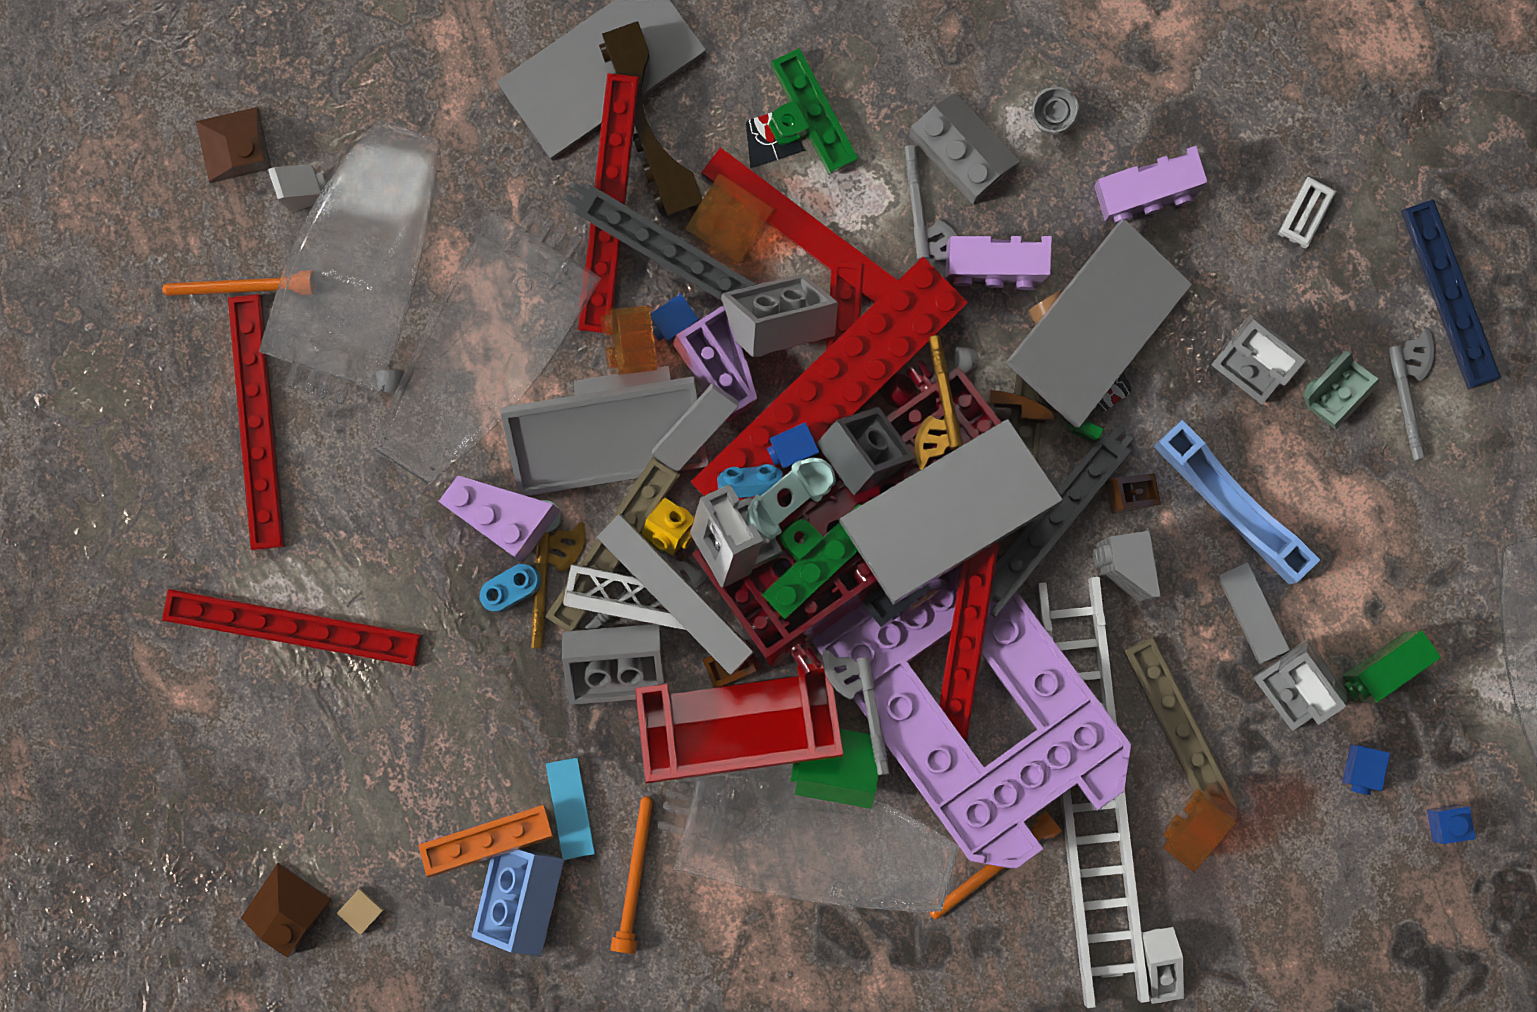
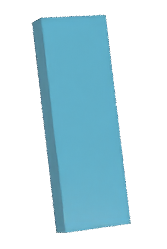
M579 758L546 763L562 858L566 860L595 854Z

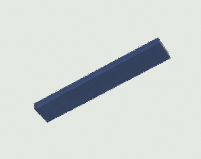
M1434 199L1403 209L1401 211L1467 389L1501 378Z

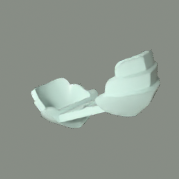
M808 458L794 463L792 470L764 494L761 496L757 494L753 498L747 510V526L754 524L760 536L764 538H775L776 535L781 534L782 531L778 525L809 498L818 502L822 499L823 495L830 492L831 486L836 482L832 466L820 458ZM782 488L788 489L792 495L791 503L787 507H781L777 502V494Z

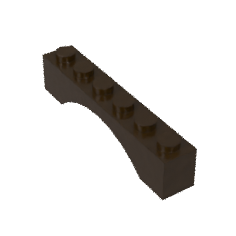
M636 21L602 33L604 43L599 44V48L605 63L611 61L615 71L613 74L640 77L635 118L637 133L633 135V142L637 153L644 151L648 163L642 166L648 183L654 181L658 193L653 195L659 213L665 211L669 219L704 206L693 172L680 165L663 149L654 137L647 122L643 108L642 86L650 55L639 22Z

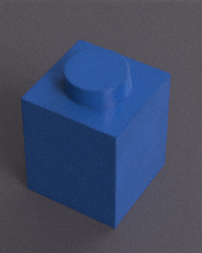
M680 293L649 314L652 324L648 327L658 342L664 339L669 346L674 342L678 333L698 322L699 319Z
M806 422L770 438L772 446L767 448L774 465L776 466L781 463L783 470L792 467L799 460L808 459L819 454V450Z
M1350 745L1342 783L1352 785V792L1371 795V790L1382 791L1390 753L1359 745Z
M1453 805L1427 810L1432 842L1449 844L1476 839L1470 806Z

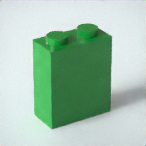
M1422 630L1404 632L1342 675L1346 681L1344 688L1354 701L1377 703L1442 657Z
M839 729L843 757L793 763L790 782H796L794 795L872 809L877 788L878 772L872 749L871 734Z

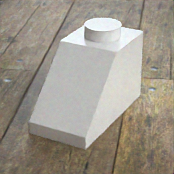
M312 164L268 169L278 200L291 213L327 201L324 191L329 190L325 175L323 172L318 173Z
M1169 927L1142 932L1151 1003L1156 1004L1184 999L1183 955L1174 928Z

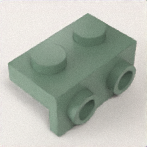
M1345 350L1341 356H1335L1329 362L1326 371L1319 379H1313L1307 385L1304 392L1306 407L1337 430L1380 384L1379 378L1356 363L1353 359V354Z

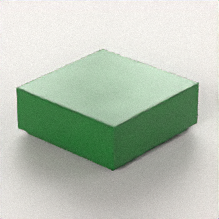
M1086 420L1081 426L1074 427L1071 423H1068L1066 427L1068 432L1091 443L1096 442L1103 431V428Z

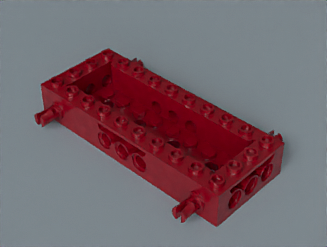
M923 360L918 361V367L923 377L912 367L906 371L907 375L911 377L922 393L886 417L914 455L915 438L924 420L931 415L935 419L944 420L938 382ZM957 367L948 374L955 413L958 419L962 444L964 445L1000 424L1001 421L960 367ZM931 430L929 434L941 436L947 434V431ZM925 444L924 449L936 448L938 444ZM935 457L930 458L927 466L936 462ZM916 458L877 487L856 495L851 493L833 468L836 482L831 486L830 492L823 495L822 499L818 502L809 498L778 524L782 531L781 534L795 521L802 519L812 524L824 537L831 525L839 523L840 518L848 514L858 504H865L880 495L885 487L895 486L919 472L920 468ZM785 488L777 494V502L781 507H787L791 503L792 495L788 489ZM797 531L794 534V540L799 544L803 542L804 535L802 532ZM781 534L775 537L783 551L780 557L753 569L751 575L724 588H721L700 550L698 549L692 554L770 666L774 667L789 655H792L805 676L812 674L805 661L806 658L818 669L823 665L808 645V642L862 605V601L881 587L861 554L857 551L786 619H783L761 595L780 578L774 573L777 563L788 561L794 565L797 562L782 545L780 540Z

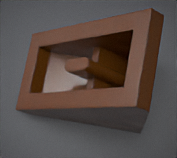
M1155 473L1118 477L1106 482L1112 514L1161 505Z
M754 654L733 675H730L712 656L702 659L714 688L724 686L761 670Z

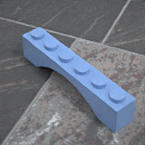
M1183 420L1175 424L1153 446L1288 584L1297 583L1320 561L1295 534L1274 519L1232 478L1213 455L1206 443Z

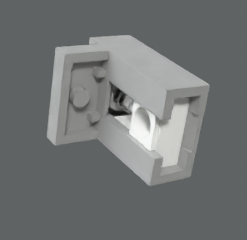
M1252 313L1211 365L1260 404H1263L1280 383L1284 386L1288 383L1306 359L1301 350Z
M730 484L700 498L690 532L721 588L751 575L753 569L780 557L783 552L775 538L760 536L754 524L747 526L746 515L752 499L748 497L740 501Z
M1309 638L1254 676V680L1292 731L1311 718H1314L1319 725L1347 707V690Z

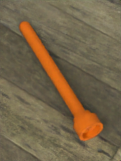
M299 270L298 274L283 278L166 283L162 287V292L167 296L293 290L294 293L307 296L315 295L316 277L313 270Z
M644 796L640 801L620 931H616V937H612L611 951L636 954L638 940H635L636 933H633L653 808V799L650 796Z
M1047 811L1036 818L1037 822L1033 824L1034 829L1031 830L1037 841H1040L1042 838L1046 840L1049 837L1053 839L1062 832ZM986 865L930 909V916L933 919H939L1005 867Z

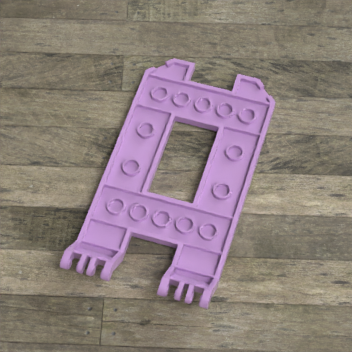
M782 561L787 570L792 566L790 562ZM960 564L945 573L951 581L943 589H937L938 593L914 610H906L886 627H880L866 606L862 604L811 641L821 655H823V650L828 649L836 658L850 656L855 662H857L856 659L869 657L880 724L886 746L970 862L1018 869L1043 851L1042 846L1024 823L1075 785L1079 786L1096 811L1124 792L1131 743L1016 592L995 618L990 615V612L997 603L993 600L990 603L982 656L1037 730L986 767H983L908 664L951 633L962 565ZM774 569V573L780 577L776 569ZM840 666L834 668L836 673L847 670V668ZM859 675L850 676L844 680V683L849 685L860 679ZM859 690L855 693L853 700L868 719L864 694L862 690Z

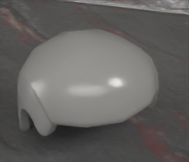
M1054 86L1044 89L1035 97L1031 113L1034 123L1042 132L1055 136L1067 133L1076 125L1080 115V106L1075 95L1070 90Z

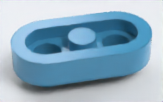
M769 464L749 468L730 467L719 474L717 478L718 489L730 484L738 498L755 497L757 494L761 496L783 478V473L779 468Z
M515 565L487 581L482 586L480 601L487 610L503 612L534 595L541 586V574L532 565ZM521 574H524L526 577L523 585L518 583V578ZM496 589L499 595L497 600L493 601L491 593Z

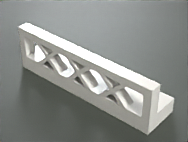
M571 564L563 600L565 606L686 630L668 610L656 608L661 604L658 600L650 606L640 604L634 594L643 589L644 586L636 577ZM577 573L590 575L597 585L587 593L573 591ZM596 577L605 578L607 580L600 584ZM614 580L622 582L628 591L627 594L618 600L609 598L603 587ZM627 583L639 586L631 590ZM600 590L604 597L592 594ZM632 597L635 603L626 602L625 600Z

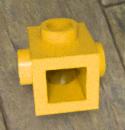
M664 497L647 517L642 536L651 541L657 549L666 551L674 556L681 547L686 549L692 542L693 538L690 532L695 517L685 508L677 506Z

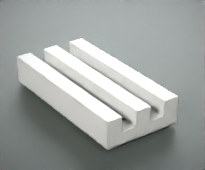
M1307 177L1277 235L1289 238V241L1297 242L1306 249L1336 191ZM1311 186L1315 190L1294 231H1291L1289 227ZM1322 192L1326 196L1305 237L1299 234Z

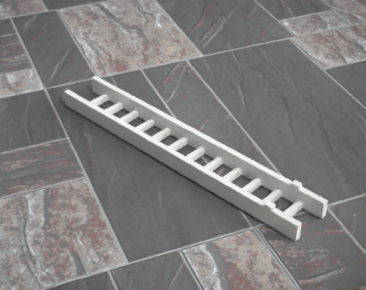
M1100 577L1088 579L1091 607L1054 611L1049 610L1046 582L1037 583L1036 592L1040 623L1052 639L1051 619L1093 616L1095 639L1058 642L1056 645L1060 650L1096 647L1099 671L1078 674L1083 681L1100 679L1103 701L1101 705L1117 725ZM1068 790L1060 796L1084 1005L1087 1008L1096 1007L1092 976L1101 975V978L1123 976V973L1135 972L1138 1000L1141 1003L1150 1002L1125 790L1114 800L1099 809L1115 808L1118 832L1076 836L1073 813L1096 809L1091 802L1072 804L1071 790ZM1119 841L1122 865L1079 868L1077 845ZM1123 873L1126 897L1083 902L1081 878ZM1127 906L1129 930L1087 934L1085 910ZM1131 939L1133 963L1091 967L1088 943Z

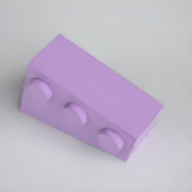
M1197 146L1187 148L1186 155L1172 159L1164 156L1157 159L1158 163L1140 168L1135 166L1098 179L1094 187L1104 221L1114 220L1115 224L1124 219L1126 221L1133 219V214L1145 211V215H1151L1164 210L1163 205L1175 202L1176 206H1183L1195 201L1194 197L1207 184Z
M951 236L946 246L945 279L952 280L953 285L971 286L972 282H984L987 288H1003L1004 284H1016V288L1019 290H1035L1036 286H1040L1050 275L1052 236H1042L1041 242L1022 241V236H1011V240L992 239L991 236Z
M723 305L678 333L673 345L704 391L714 383L738 400V407L725 420V423L752 407L757 396L742 347L735 340Z
M462 476L455 478L438 501L522 562L525 561L561 511L554 504Z

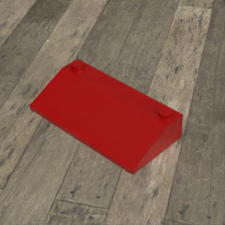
M813 663L807 664L812 673L809 676H805L798 665L797 677L670 694L668 684L635 688L646 784L843 757L834 689L828 681L823 665L818 669Z

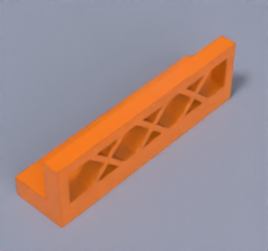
M544 805L419 844L426 876L431 878L553 839L550 811Z

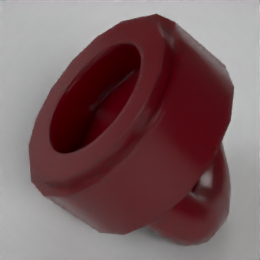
M895 374L883 386L881 391L886 402L898 408L912 400L918 393L913 381L903 374Z

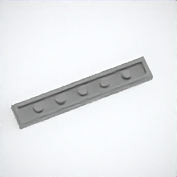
M618 514L597 536L608 550L730 675H733L756 652L623 515Z

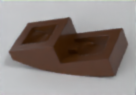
M990 390L987 394V404L989 407L1019 409L1018 422L1050 424L1054 420L1053 412L1026 397L996 390Z

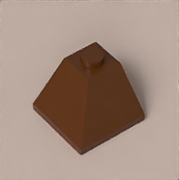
M258 107L196 121L210 183L272 168Z
M277 863L241 916V919L260 940L288 958L297 952L332 899L280 863Z

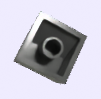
M879 407L836 420L816 443L853 495L877 487L916 458Z

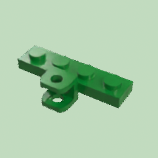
M800 48L772 60L770 66L790 101L778 107L773 112L772 119L769 122V128L779 145H788L806 137L807 134L828 175L857 162L858 157Z
M858 504V505H857L854 509H852L851 511L855 510L856 508L860 507L861 505ZM802 519L795 521L781 534L780 540L782 545L797 562L761 595L783 619H786L858 551L840 522L824 537L812 524ZM797 531L802 532L804 535V540L800 544L794 540V534Z

